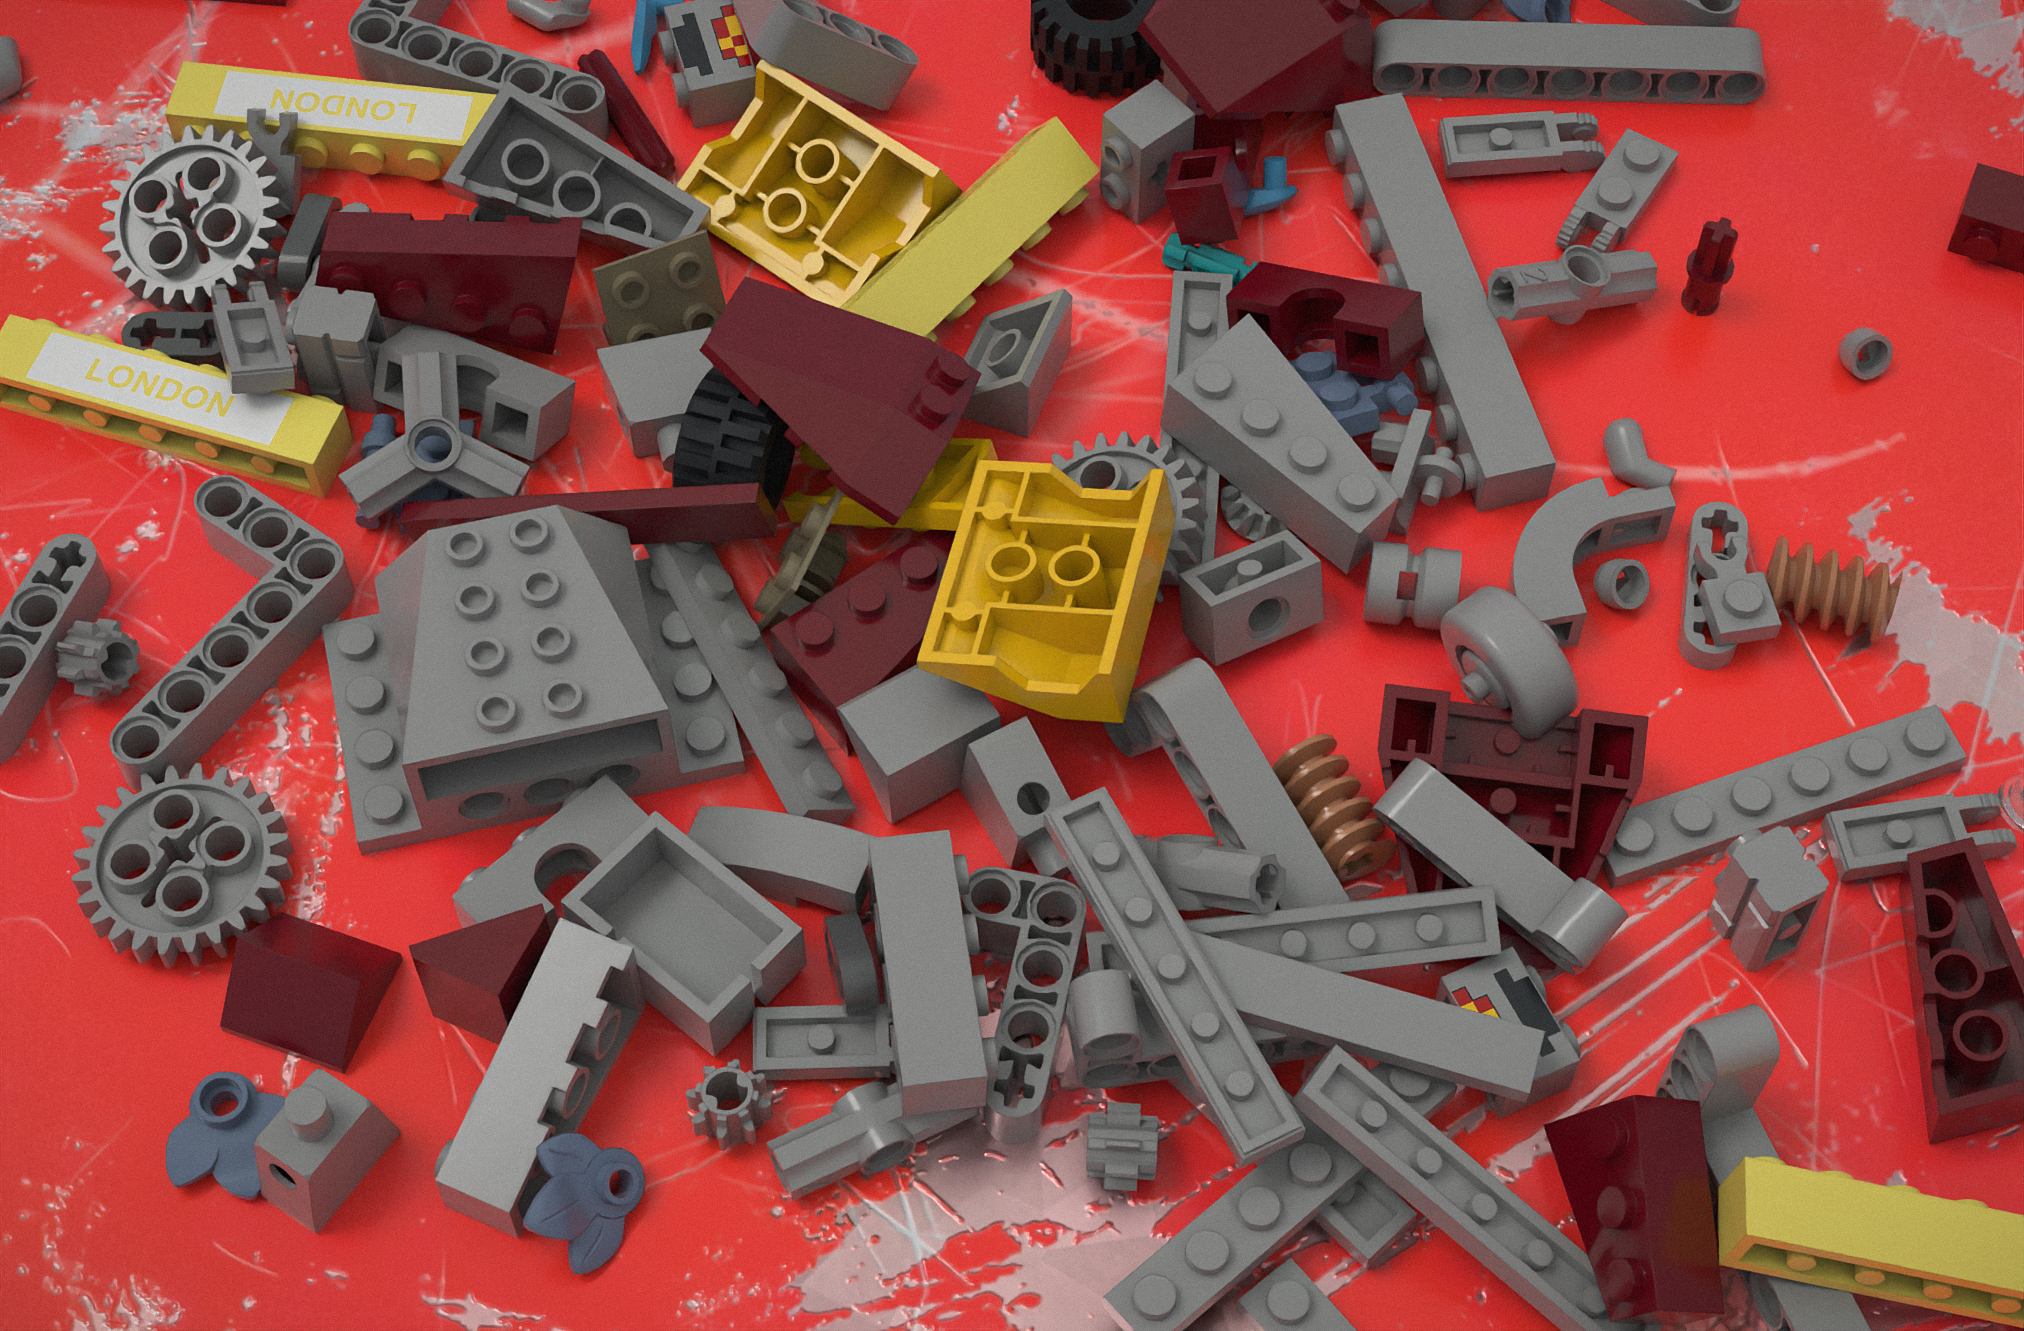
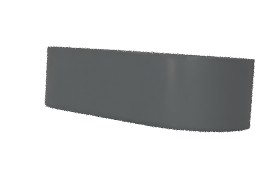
M307 193L304 196L278 260L277 280L281 290L301 293L311 275L315 259L321 254L332 211L342 210L343 204L340 198Z
M142 312L133 316L124 325L121 332L124 346L143 351L155 349L168 355L171 359L197 366L209 364L223 371L226 370L218 340H214L212 348H202L209 345L211 338L217 337L213 324V312ZM152 337H161L154 339L151 347H143L144 345H148L150 343Z
M853 912L824 917L823 933L828 963L844 1013L879 1007V990L874 961L858 913Z

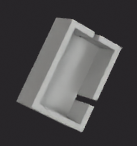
M656 810L561 900L565 920L634 948L645 1000L714 1057L753 1019V1009H756L755 998L766 1006L807 965L803 929Z

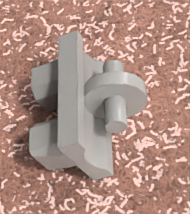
M1414 408L1409 424L1379 421L1380 429L1375 430L1372 437V461L1394 465L1392 472L1378 470L1399 495L1388 532L1407 535L1421 491L1420 500L1429 506L1437 505L1440 497L1455 496L1461 491L1465 475L1463 469L1452 461L1453 451L1448 447L1441 446L1436 449L1435 455H1433L1435 441L1427 434L1432 421V411Z

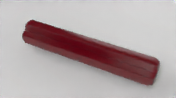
M594 49L589 54H582L577 61L580 67L579 72L589 74L599 79L603 84L609 121L635 161L662 178H671L676 171L674 166L675 158L605 52Z

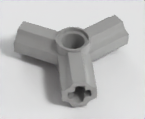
M434 351L417 352L412 355L402 356L405 434L338 475L348 494L366 520L370 523L434 482H438L468 498L518 496L531 467L460 431L456 354ZM433 435L443 437L452 446L448 457L437 463L426 462L416 453V448L420 441Z

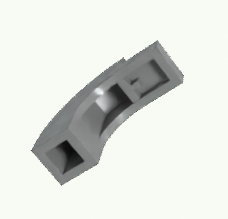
M1602 477L1589 479L1557 493L1546 501L1527 522L1516 546L1506 591L1522 601L1541 622L1546 623L1553 630L1558 638L1560 648L1578 645L1587 615L1573 570L1585 559L1598 553L1666 540L1676 509V503L1669 486L1648 490L1644 488H1631L1616 496L1609 497Z

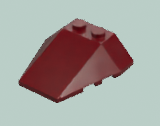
M1155 0L1136 28L1210 120L1263 119L1269 112H1284L1287 119H1301L1307 112H1322L1324 118H1334L1335 105L1372 97V18L1360 4V0Z
M747 276L740 282L699 350L755 407L764 401L789 426L784 436L798 449L806 443L832 469L827 478L842 493L892 526H895L948 445L982 373L968 365L960 355L947 351L929 338Z
M1385 683L1377 752L1386 791L1412 759L1417 757L1439 771L1574 882L1578 878H1584L1594 884L1601 866L1615 841V836L1629 806L1642 783L1649 716L1583 708L1577 717L1567 716L1539 738L1528 740L1521 737L1511 725L1513 720L1511 719L1512 709L1510 708L1500 709L1494 706L1450 701V691ZM1395 833L1407 894L1462 888ZM1497 917L1501 951L1513 946L1524 966L1531 965L1535 969L1550 971L1555 969L1557 964ZM1492 955L1461 959L1480 961Z

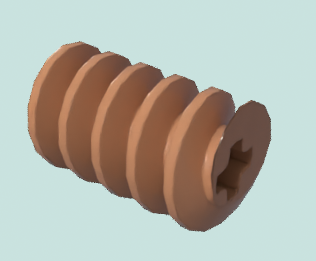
M1780 535L1775 542L1765 578L1778 615L1788 602L1794 603L1795 622L1802 624L1813 608L1818 609L1820 629L1826 631L1836 617L1840 615L1844 617L1845 636L1852 637L1863 622L1869 623L1870 643L1877 644L1886 632L1891 620L1903 572L1901 571L1891 584L1889 566L1887 563L1879 562L1868 577H1865L1864 560L1861 556L1857 555L1850 559L1843 570H1840L1839 554L1837 550L1831 548L1826 551L1818 563H1815L1814 548L1812 543L1804 542L1794 556L1791 557L1789 554L1788 538Z
M1322 733L1293 746L1273 764L1272 769L1341 883L1361 878L1388 863L1395 854L1396 844L1393 840L1375 842L1384 833L1386 826L1379 818L1364 820L1371 813L1374 805L1368 797L1353 798L1359 792L1362 784L1356 776L1346 775L1341 777L1348 770L1350 763L1342 754L1331 755L1336 750L1338 742L1333 735Z

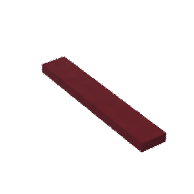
M759 483L416 501L403 503L399 520L415 542L428 530L560 505L627 527L631 545L775 538L778 518Z

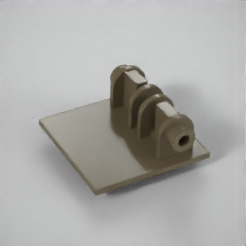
M705 229L592 269L607 323L602 324V328L609 346L709 327L712 330L726 307L708 233Z
M839 489L825 506L815 502L806 514L800 528L795 526L784 542L777 557L783 563L776 576L768 578L753 605V609L761 613L757 622L760 633L767 625L771 627L776 626L833 590L834 582L837 580L849 557L846 549L848 545L847 540L835 532L825 533L844 494Z

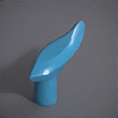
M636 0L631 39V56L636 75L640 76L647 64L652 38L658 29L657 16L665 17L664 7L684 3V0Z
M1269 156L1263 159L1264 186L1250 188L1244 217L1277 208L1298 193L1294 185H1287L1286 157Z

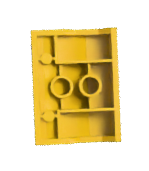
M761 58L756 66L755 97L730 135L704 144L676 185L711 208V223L707 228L708 231L808 297L838 308L954 202L963 191L934 164Z
M978 460L918 654L917 664L919 669L1059 719L1123 723L1176 521L1165 470L1151 469L1139 484L1130 491L1082 488L1052 463Z

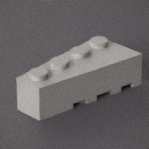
M507 80L442 179L448 195L512 216H531V222L560 223L561 217H583L580 238L630 255L704 229L707 230L711 223L710 207Z
M1249 313L1168 383L1160 427L1344 573L1348 574L1371 552L1373 540L1383 541L1386 538L1399 495Z
M950 830L869 838V908L871 920H874L875 946L878 965H882L886 1015L888 1018H893V1025H890L891 1046L902 1116L986 1106L987 1080L998 1079L999 1069L994 1037L982 1038L979 1017L989 1015L984 974L972 976L969 955L979 954L975 914H962L960 895L970 893L966 855H953Z
M559 918L484 1078L471 1099L469 1109L455 1139H450L445 1144L436 1161L434 1168L435 1183L445 1207L513 1237H520L525 1228L523 1227V1219L528 1208L541 1188L551 1178L545 1172L538 1159L536 1147L555 1135L577 1133L646 1008L633 947Z

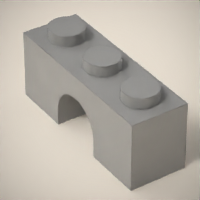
M413 323L381 343L378 347L372 398L374 400L404 411L401 357L417 352L440 351L447 354H456L459 408L473 410L483 415L479 441L534 461L568 434L576 385L575 380L450 332Z
M606 774L590 787L583 786L578 788L567 797L561 810L539 827L533 826L523 831L514 840L508 852L489 867H480L474 870L462 881L458 891L451 896L461 927H469L542 903L552 935L558 922L555 907L544 896L549 886L557 879L566 875H588L649 816Z

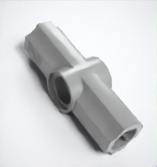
M1572 245L1567 247L1558 260L1495 268L1486 281L1488 286L1487 305L1496 319L1506 318L1509 321L1547 316L1558 323L1572 325L1579 322L1585 312L1590 309L1649 301L1658 289L1656 282L1658 266L1649 251L1637 252L1635 249L1599 254L1587 246Z
M1133 834L1177 910L1193 911L1217 907L1229 909L1230 911L1264 914L1275 911L1280 896L1285 893L1286 869L1277 862L1276 854L1218 846V839L1207 835L1172 834L1153 837L1145 834Z
M871 1082L849 1091L838 1099L832 1106L831 1113L766 1142L767 1151L785 1192L794 1201L858 1170H861L863 1174L870 1175L892 1168L906 1159L915 1150L918 1142L978 1115L979 1107L902 1116L897 1082L887 1087L883 1082Z

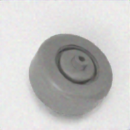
M1484 586L1444 614L1440 623L1441 639L1454 669L1461 678L1460 686L1473 703L1499 707L1500 709H1512L1511 719L1513 723L1511 725L1521 737L1528 740L1539 738L1576 710L1579 703L1578 684L1566 656L1558 645L1557 636L1546 623L1541 622L1513 594L1500 587Z

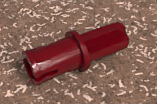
M1721 217L1719 222L1707 221L1703 225L1697 249L1693 250L1687 259L1686 270L1689 277L1686 287L1682 292L1681 303L1684 309L1691 313L1696 298L1700 299L1696 316H1708L1717 310L1723 285L1728 283L1733 276L1735 265L1732 256L1739 234L1731 228L1732 221L1728 218Z

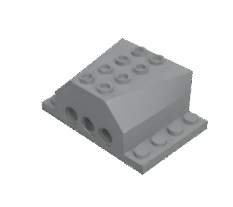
M552 505L428 530L374 578L380 613L322 625L356 839L361 855L556 814L561 810L564 801L571 793L583 786L590 787L605 774L631 798L746 773L733 711L651 558L634 561L628 530L625 526L560 505Z

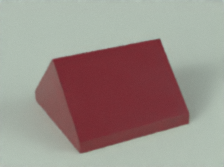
M540 903L409 945L408 947L432 1015L499 1045L551 937V931L543 904Z
M280 912L237 939L220 1027L223 1032L344 1074L403 960L402 955L399 952Z

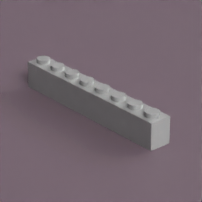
M1402 92L1335 105L1332 130L1325 133L1326 151L1332 165L1339 164L1342 171L1343 193L1349 209H1357L1360 216V233L1364 249L1367 254L1374 253L1378 261L1379 284L1422 292L1425 345L1415 355L1416 377L1421 391L1424 394L1430 393L1436 406L1434 418L1440 439L1443 442H1450L1455 454L1454 462L1463 469L1465 478L1461 490H1469L1477 512L1548 497L1556 466L1555 458L1497 319L1487 305V295Z

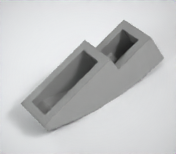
M700 806L687 834L690 839L761 896L796 908L800 900L804 899L846 914L853 912L859 914L868 894V839L878 838L847 827L807 817L761 809L727 806Z

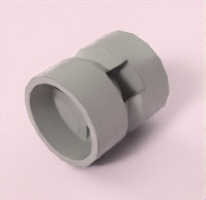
M1373 540L1365 591L1363 621L1398 625L1405 617H1410L1416 628L1440 631L1442 617L1447 611L1457 605L1462 551L1427 546L1420 555H1415L1408 544ZM1400 571L1416 573L1412 599L1397 597Z

